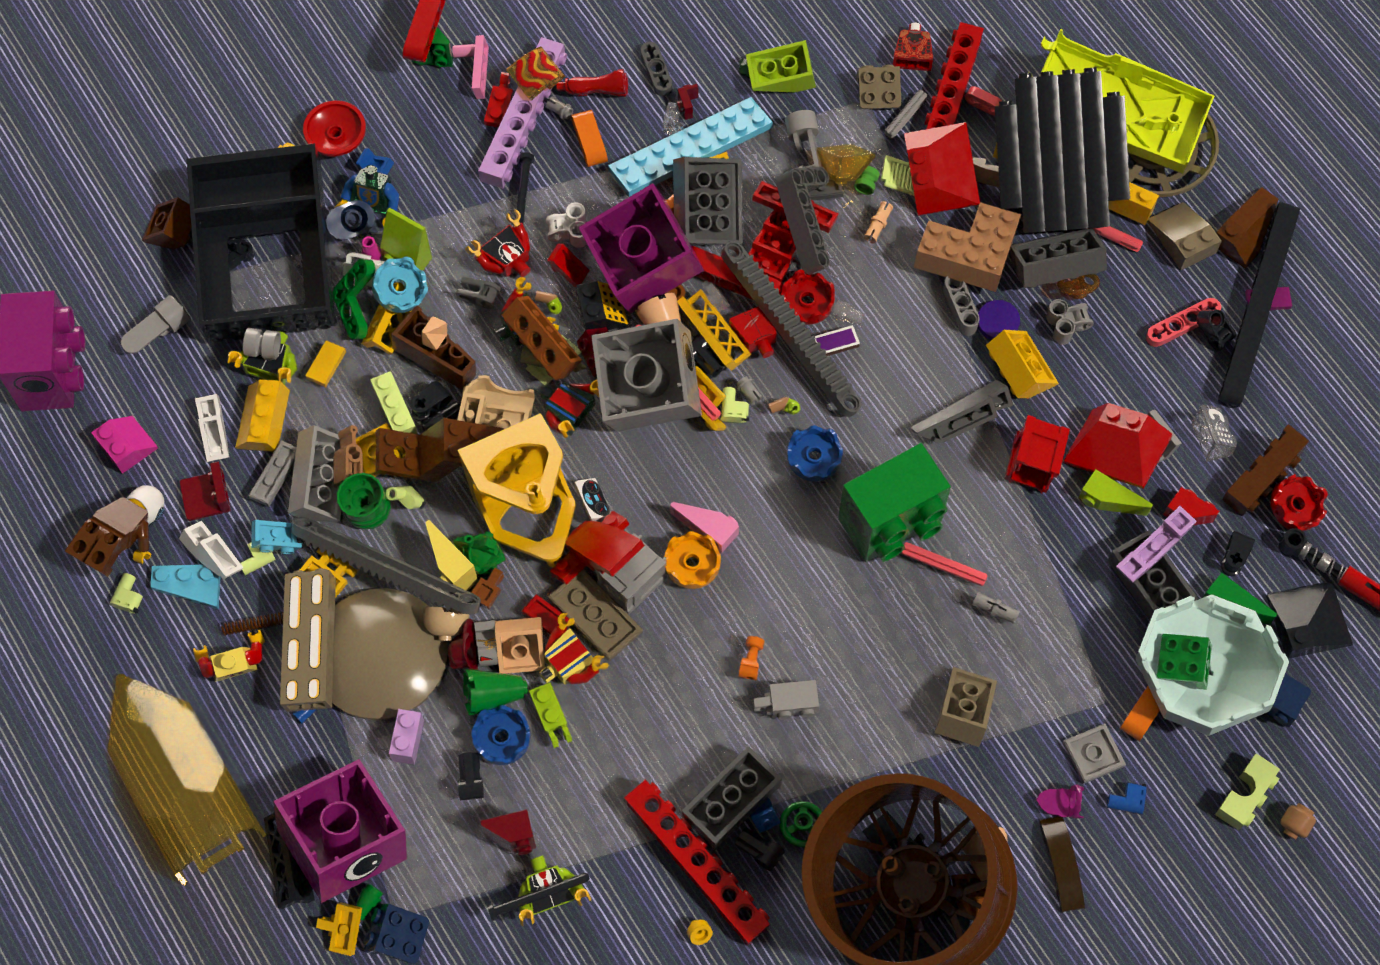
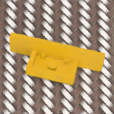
M695 366L699 389L718 407L726 395L698 366ZM701 410V417L705 420V425L713 431L725 430L726 425L719 418L712 421Z

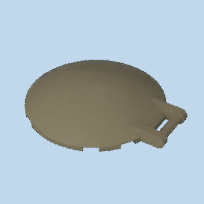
M378 588L358 592L335 605L332 703L336 707L358 718L383 720L397 717L398 709L414 710L428 699V696L435 687H438L444 675L448 660L447 641L438 640L439 636L431 634L426 629L423 617L424 608L429 607L426 603L407 592Z

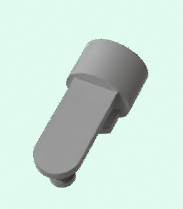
M799 110L785 117L788 139L795 142L798 151L803 150L801 142L809 140L814 164L805 167H821L815 137L819 134L815 112Z
M167 296L153 307L155 310L122 337L121 345L127 353H138L158 336L164 337L170 331L175 333L190 321L188 313L173 296Z

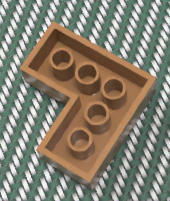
M980 202L970 232L928 221L917 250L914 268L944 277L948 276L950 279L960 282L965 281L967 284L996 292L1021 214Z

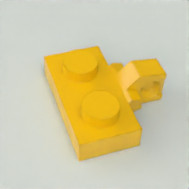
M340 902L337 903L335 914H332L331 918L323 916L317 919L316 928L329 931L328 936L331 937L329 951L348 956L355 955L362 907Z

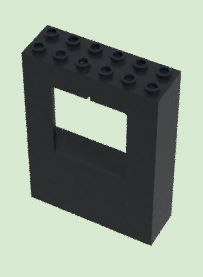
M315 143L187 158L199 326L207 341L221 342L223 339L229 338L240 340L244 338L247 328L261 329L263 333L266 330L281 331L286 334L288 331L306 332L311 328L329 329L331 326H336L322 169ZM299 231L305 303L272 307L271 312H269L268 308L234 312L228 240Z

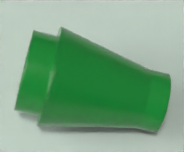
M367 883L365 888L362 887L355 906L362 907L361 920H364L382 901L381 897L384 894L369 883Z

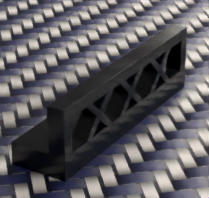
M274 812L264 818L278 909L287 908L295 903L315 901L313 888L277 830L276 832L274 831L273 821L276 820ZM279 842L281 843L282 848L280 854H278L277 850ZM284 865V867H285V873H284V876L282 877V875H281V868H282V866ZM286 888H288L289 899L285 900L284 894Z

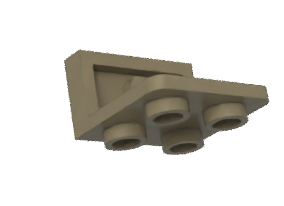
M866 65L858 68L857 82H859L861 109H892L901 106L900 66L883 65L882 67Z

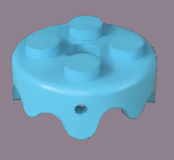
M410 257L388 259L377 269L373 277L372 291L374 297L381 306L389 311L396 313L412 311L414 307L422 302L427 294L426 274L415 266L414 260ZM393 283H402L404 286V290L397 291L394 288Z

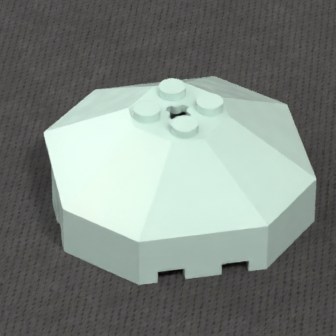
M1209 595L1194 601L1195 597L1189 596L1177 601L1174 605L1154 610L1138 651L1136 662L1163 718L1209 736L1269 712L1275 702L1289 660L1285 653H1282L1272 627L1266 625L1264 629L1256 611L1214 595ZM1162 634L1209 637L1212 644L1210 672L1213 675L1208 677L1207 690L1197 689L1195 682L1157 678Z

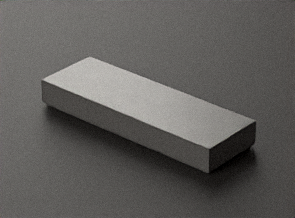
M282 440L280 441L248 495L250 499L270 507L294 466L295 446Z

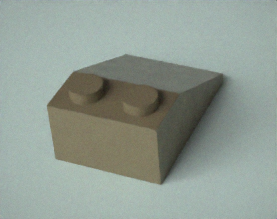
M1184 202L1149 218L1147 221L1180 271L1216 254L1221 244V239L1212 226Z
M953 667L938 716L935 733L979 747L987 729L997 681Z

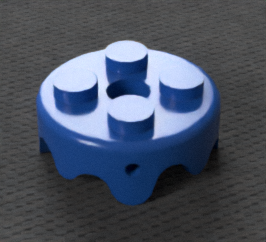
M812 425L806 430H796L793 433L787 449V460L791 470L800 478L813 482L826 480L837 472L842 462L843 448L833 429H822ZM812 451H817L821 457L813 460L808 454Z
M500 705L495 709H485L479 713L472 729V740L476 752L486 762L494 765H508L516 762L526 753L530 745L531 734L528 722L520 710ZM501 731L508 734L507 740L498 742L495 739L497 733Z

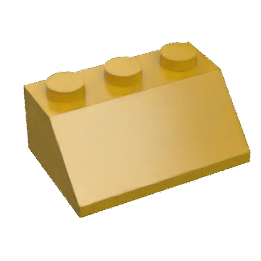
M1003 330L986 344L990 357L999 366L1000 374L1008 381L1011 386V392L1017 398H1031L1059 384L1027 331Z
M258 380L248 386L235 448L260 451L276 450L280 441L290 389L281 381Z

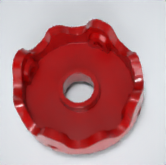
M801 269L797 270L783 284L781 295H784L785 302L790 303L789 308H794V314L800 316V322H804L805 325H812L823 321L832 312L835 289L834 284L828 282L822 274L808 275ZM810 296L814 301L807 304L802 301V298Z
M1294 474L1282 480L1274 487L1270 500L1271 509L1277 521L1285 528H1297L1307 531L1318 526L1327 514L1323 503L1328 493L1325 488L1315 485L1311 477H1297ZM1294 499L1297 500L1300 505L1299 510L1296 509L1293 505Z

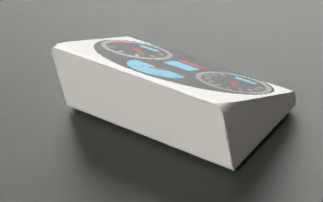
M596 478L575 482V488L589 520L601 522L611 511Z

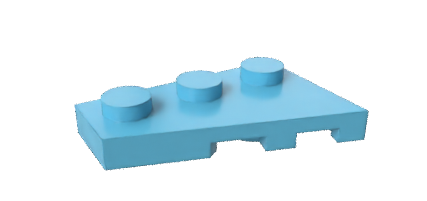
M152 566V590L174 597L189 599L198 604H206L219 610L220 576L206 566Z

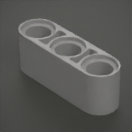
M947 276L943 287L944 297L960 333L965 336H971L977 331L980 319L965 281L960 282ZM957 303H962L965 306H958ZM965 321H969V322H971V323H973V324H972V325H968V324L965 323Z

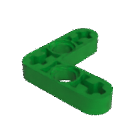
M359 259L333 290L335 304L351 339H364L368 332L367 323L356 296L375 275V263L369 259Z

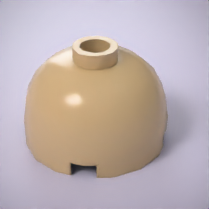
M425 607L423 615L424 625L431 634L439 636L438 640L452 641V636H459L463 633L465 621L469 619V614H464L454 609L447 611L444 607Z

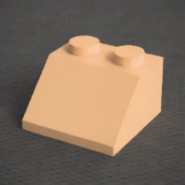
M541 617L495 621L499 673L541 671L545 668Z

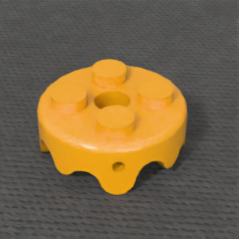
M690 531L681 537L674 536L669 541L664 555L667 558V566L665 568L669 578L674 583L687 589H697L708 585L716 578L720 570L721 554L712 536ZM694 557L698 559L699 563L691 567L687 565L686 561L688 558Z

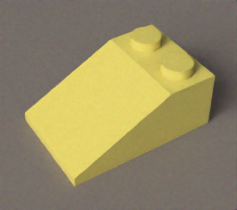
M430 520L426 521V527L440 572L439 578L468 591L478 582L474 565Z

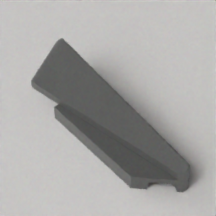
M995 380L912 426L911 430L920 437L922 436L941 444L998 417L997 410L1013 406L1008 387Z

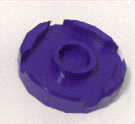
M1004 300L987 302L978 313L980 318L978 323L979 331L988 339H994L1003 330H1018L1020 325V315L1017 309L1011 303Z

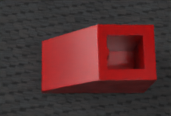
M1181 487L1167 506L1163 515L1168 517L1181 506L1197 521L1194 525L1213 523L1219 510L1212 503L1197 497L1192 490Z

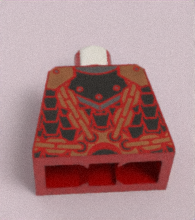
M911 23L909 30L900 31L893 65L894 67L900 66V69L931 71L933 53L930 33L921 31L919 23Z

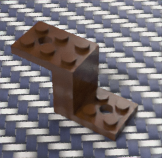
M448 418L441 419L420 435L379 428L376 430L375 473L438 482L458 467H463L458 453L459 449L500 432L504 428ZM394 449L401 451L402 459L396 457Z

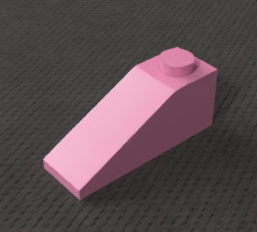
M672 502L670 505V514L693 532L712 536L720 553L739 535L738 522L731 516L727 517L721 512Z

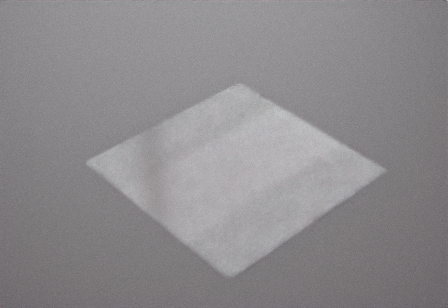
M859 102L815 114L819 134L815 137L821 167L827 171L828 176L841 175L844 194L840 198L812 200L815 204L839 213L829 233L820 230L830 264L829 267L815 272L822 274L828 282L834 284L835 300L832 312L826 319L817 324L805 325V328L810 329L811 336H817L853 325L860 342V347L830 356L831 362L836 363L837 370L841 369V375L847 377V383L852 384L853 391L861 401V408L854 416L846 417L837 410L776 330V342L771 345L774 353L770 357L763 358L759 350L755 351L732 371L724 365L721 373L717 377L710 379L722 392L725 387L735 388V401L747 402L749 404V421H746V423L722 421L726 425L725 430L713 431L705 425V420L698 416L617 432L602 421L600 397L594 394L580 395L590 401L589 403H586L577 396L575 397V399L586 405L578 417L567 410H563L576 419L571 423L574 431L569 430L566 432L567 438H564L561 433L550 429L562 450L563 459L560 468L576 504L569 534L583 522L590 521L575 488V482L596 478L610 511H614L628 520L629 525L624 531L630 534L635 533L637 536L641 534L642 541L662 559L672 537H681L687 532L692 531L670 514L672 502L721 512L727 517H733L739 526V535L720 553V570L716 578L708 585L697 589L680 587L665 572L667 579L629 614L643 629V632L610 662L605 657L600 660V665L608 663L607 669H599V673L588 683H568L564 685L557 676L549 681L567 721L572 741L567 743L562 729H558L553 732L558 739L559 747L554 748L549 735L545 733L529 690L547 684L540 676V671L508 673L521 676L527 682L528 692L524 694V698L505 706L514 710H520L524 714L530 728V745L526 753L519 760L508 765H494L486 762L479 756L484 798L460 801L458 780H460L458 755L466 752L477 753L473 745L472 729L479 714L470 716L467 714L465 703L469 702H467L466 696L463 695V673H465V669L469 668L452 669L448 656L446 669L438 687H435L428 696V699L414 710H409L421 712L424 718L415 765L394 762L390 758L389 750L397 717L383 720H368L351 716L339 708L353 762L360 759L406 832L407 860L382 872L391 905L413 913H419L524 881L526 876L534 874L530 860L544 855L548 868L556 865L559 868H567L656 841L655 837L625 804L624 797L646 779L649 784L653 782L660 789V797L664 801L669 800L677 810L674 813L679 819H682V810L748 746L782 778L781 786L769 797L773 805L969 746L971 744L935 733L938 716L953 667L997 681L987 729L981 742L1095 708L1105 703L1104 694L1021 484L1015 481L1009 483L1008 480L1004 479L1010 456L995 418L941 444L933 442L928 438L920 437L911 430L912 426L981 389L982 385L944 294L939 276L914 268L917 250L923 236L906 193L885 187L884 181L881 180L884 158L886 155L890 157L891 155L873 109H861ZM785 123L773 125V128L722 152H727L729 159H742L743 244L741 245L747 253L750 252L752 243L762 230L763 223L773 211L769 207L752 201L753 194L761 181L777 187V176L802 165L805 167L814 164L809 140L801 142L803 150L798 151L795 142L788 139ZM862 166L874 167L880 173L878 181L875 182L874 193L871 195L861 194L854 189L855 181L859 178L858 172ZM609 170L527 192L523 226L529 236L530 251L528 253L529 260L526 264L531 269L524 276L526 280L523 282V287L527 282L531 283L532 287L528 291H523V296H529L546 317L556 319L552 324L559 325L558 332L582 359L581 363L586 366V369L576 373L572 371L567 378L555 380L547 374L545 368L521 363V353L524 345L519 341L517 334H513L514 331H511L501 316V311L514 289H517L516 280L521 276L516 271L508 277L502 274L487 272L475 260L474 254L470 255L465 251L467 246L473 251L475 250L471 241H478L480 246H483L507 226H514L513 223L508 222L506 215L509 213L511 219L515 220L516 214L514 210H517L518 194L416 221L426 228L432 255L431 261L423 270L426 274L428 291L418 306L427 317L431 318L434 316L445 321L449 338L476 361V376L473 380L477 379L478 376L487 375L494 384L508 390H534L535 400L531 417L541 413L548 427L549 424L545 415L552 407L546 404V402L548 401L557 408L561 407L550 400V397L557 388L565 392L566 389L561 387V384L564 386L570 383L591 384L594 380H597V376L593 377L577 345V340L585 331L578 301L577 287H573L559 272H554L547 260L556 245L563 243L590 270L582 284L595 281L607 284L608 282L588 244L584 247L576 248L571 245L569 239L559 242H553L548 239L549 227L546 224V217L551 214H565L567 206L576 202L584 206L586 222L629 198ZM673 177L655 185L665 200L674 194ZM883 201L887 202L884 210H886L890 203L893 206V210L887 218V225L881 230L876 243H870L872 235L869 241H866L864 235L871 224L872 216L876 215L880 203ZM383 231L329 245L333 290L344 277L342 275L343 265L346 262L347 254L352 252L361 254L362 240L367 236L373 237L380 247ZM576 233L575 235L580 236L582 233ZM725 245L691 246L701 248L721 257V251ZM728 250L731 256L737 257V253L734 250ZM301 253L230 272L232 299L236 312L268 308L269 312H271L272 307L304 304L306 301ZM796 254L782 280V284L788 281L797 270L802 269L798 254ZM352 257V267L362 258ZM463 276L490 281L500 286L501 291L495 297L493 309H485L457 299V289H465L461 285ZM696 276L681 284L685 289V298L687 300L700 289L703 290L728 324L730 318L758 307L754 300ZM368 287L367 290L362 289L356 296L367 327H369L379 305L374 297L372 287ZM537 291L557 295L562 304L561 312L559 314H552L546 303L535 301ZM663 294L662 296L658 297V298H659V299H661V298L664 299V294ZM810 296L802 298V301L807 304L814 301ZM701 297L692 305L696 310H704L705 301ZM336 304V326H331L329 329L311 328L306 332L295 330L286 333L288 339L285 344L290 346L292 353L295 355L297 371L291 377V382L288 383L286 379L285 386L290 389L280 441L282 440L297 447L298 432L313 425L335 434L354 425L358 429L356 433V438L388 423L370 379L390 371L419 435L425 431L420 424L421 422L413 418L410 402L414 396L423 391L431 382L438 381L452 395V400L446 407L455 401L461 405L463 390L394 350L393 354L389 355L377 346L367 348L361 344L363 339H351ZM678 305L681 323L691 331V339L693 340L701 335V333ZM625 309L628 326L608 331L612 332L632 328L637 324H644L635 311L630 314ZM397 314L392 315L390 319L393 328H396L399 324ZM707 314L706 324L708 326H716L717 316ZM503 327L507 334L499 338L495 330ZM720 330L719 341L728 342L730 333ZM388 332L384 333L381 342L387 346L391 342ZM327 340L345 348L346 353L325 388L307 380L305 375ZM732 346L731 356L735 360L744 352L740 347ZM711 348V351H712V352L716 355V357L720 360V358L717 356V354H716V353L714 352V350ZM253 376L254 382H256V381H258V380H264V379H261V378H258V377ZM745 376L753 380L752 384L760 395L763 396L754 405H751L743 392L737 389V382ZM545 386L553 390L548 397L541 393ZM783 397H788L797 401L801 408L794 415L782 410L771 414L767 404ZM844 401L847 408L854 409L850 401ZM721 402L720 405L717 407V409H718L720 412H721V408H722V402ZM457 414L451 419L457 420L459 414ZM562 416L557 418L559 422L566 421ZM812 425L822 429H833L843 448L842 462L837 472L830 478L818 482L807 481L797 476L791 470L787 460V449L793 433L796 430H806ZM922 443L951 486L946 504L948 510L943 515L941 521L943 528L936 535L924 541H921L915 535L902 543L903 545L905 542L911 543L986 573L987 579L983 586L977 585L901 553L886 562H882L879 556L865 562L838 520L843 485ZM812 451L808 454L813 460L821 457L817 451ZM294 466L281 486L287 510L289 508ZM461 466L438 482L387 474L376 476L375 478L379 480L385 492L390 487L412 486L424 498L423 503L425 506L423 509H407L399 500H390L391 510L388 518L382 525L374 529L363 530L356 528L348 521L342 510L340 521L338 522L316 521L438 578L440 577V572L426 527V521L430 520L452 544L453 540L457 537L484 534L485 531L490 532L473 500L464 469ZM553 496L550 507L540 514H531L512 506L504 514L500 525L506 531L539 542L544 538L552 536L562 502L559 497ZM289 514L290 522L292 523V520L297 517ZM297 537V543H302V548L298 549L302 566L311 556L318 560L322 557L317 553L318 548L314 549L312 544L307 546L305 540ZM497 542L506 558L504 562L497 565V569L503 571L504 575L501 583L497 585L501 592L490 609L480 605L479 612L470 614L469 619H472L475 623L528 618L522 614V610L536 594L560 611L548 599V596L563 584V582L551 574L550 570L552 567H549L546 561ZM566 545L561 560L570 552ZM691 557L687 559L686 563L694 567L698 565L699 561L697 558ZM332 563L327 564L333 571L338 568ZM354 564L352 567L358 570L353 578L347 573L342 576L347 580L348 584L335 598V605L353 594L370 589L388 588L409 592L407 588L402 590L400 584L395 587L393 581L387 583L385 578L380 580L378 574L372 576L371 571L365 573L363 567L357 569L356 564ZM586 566L584 570L597 583L598 577L595 570L592 571ZM491 573L476 574L478 582L480 578L488 580ZM476 583L475 585H473V586L468 590V592H472L473 589L475 588V586L477 585V583ZM415 591L412 592V593H409V594L414 595L415 597H417L416 594H415ZM981 592V594L996 601L999 599L1002 601V604L1020 611L1014 625L996 615L993 617L990 615V612L972 605L977 593ZM422 595L417 597L429 607H439L438 602L432 604L430 598L424 600ZM574 625L567 628V630L569 628L593 657L596 655L603 656ZM542 629L545 649L550 634ZM748 636L760 637L765 641L763 649L758 651L757 662L759 670L757 681L738 677L741 660L746 658L749 650L745 645ZM477 649L478 670L499 673V665L480 667ZM816 680L819 711L814 716L803 718L801 715H796L787 720H779L778 717L772 718V715H767V711H754L753 699L765 697L764 694L769 693L770 684ZM503 731L495 736L498 742H504L508 738V734ZM649 802L645 808L649 812H655L659 806L655 802ZM527 809L536 848L532 849L531 853L525 855L513 854L486 838L480 821ZM666 819L660 825L664 830H670L673 828L674 823Z

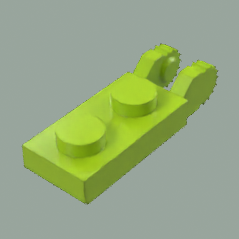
M549 682L529 690L545 733L549 735L553 747H559L558 739L553 732L558 729H562L567 743L571 742L572 737L567 727V721L551 683Z

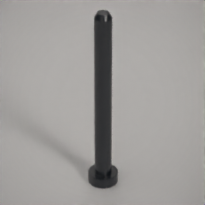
M528 152L521 153L519 161L522 163L517 210L521 215L520 223H524L530 164L534 162V155Z
M582 873L499 905L493 906L491 903L486 906L491 920L494 921L497 920V915L586 883L590 878L588 873Z

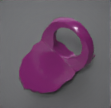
M1078 784L1071 786L1070 789L1045 790L1036 799L1041 809L1048 814L1060 817L1084 818L1079 815L1084 787Z

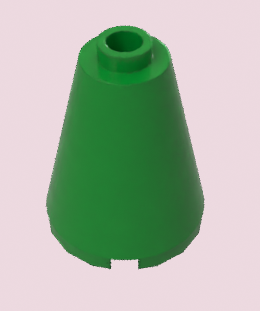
M465 669V673H463V695L466 696L467 702H469L465 703L466 712L469 716L479 714L485 709L491 710L500 705L521 700L524 698V694L528 692L526 680H523L518 675Z

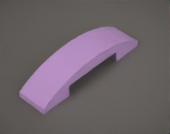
M1179 506L1164 520L1163 524L1136 550L1129 553L1116 568L1132 583L1135 582L1156 564L1197 521Z

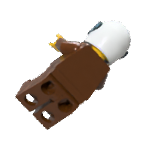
M140 486L132 490L127 498H119L97 510L92 515V518L82 525L65 552L109 577L113 570L111 567L119 554L127 548L129 549L137 540L138 549L133 554V560L143 564V558L147 560L151 558V553L148 552L149 527L157 522L165 511L162 493L153 486Z

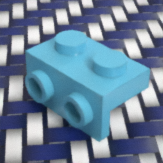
M263 520L252 521L251 548H259L260 552L269 553L273 552V550H281V554H294L295 550L302 548V543H297V536L291 533L292 523Z

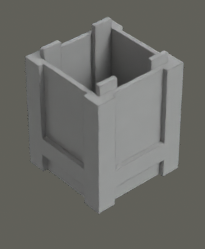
M635 533L632 534L635 537L642 540L641 534L639 536H637ZM644 542L645 546L613 577L605 572L601 574L595 569L598 577L597 584L628 615L667 579L665 574L667 558L664 557L662 559Z

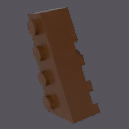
M419 306L414 307L391 334L392 349L463 390V387L468 386V383L476 376V361L458 344H455L448 334L437 350L423 345L422 330L430 320V317H427Z
M1288 424L1283 429L1279 439L1275 438L1269 444V447L1263 453L1264 456H1258L1250 466V471L1246 470L1227 490L1222 500L1242 517L1248 511L1252 513L1260 504L1258 500L1262 496L1266 499L1274 489L1272 486L1287 477L1288 473L1286 471L1290 467L1295 469L1302 461L1300 456L1309 440Z

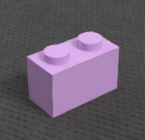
M398 709L389 750L392 761L415 765L424 725V718L421 712Z

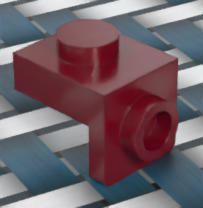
M697 84L678 88V101H676L678 112L683 113L685 120L693 118L691 100L698 98Z

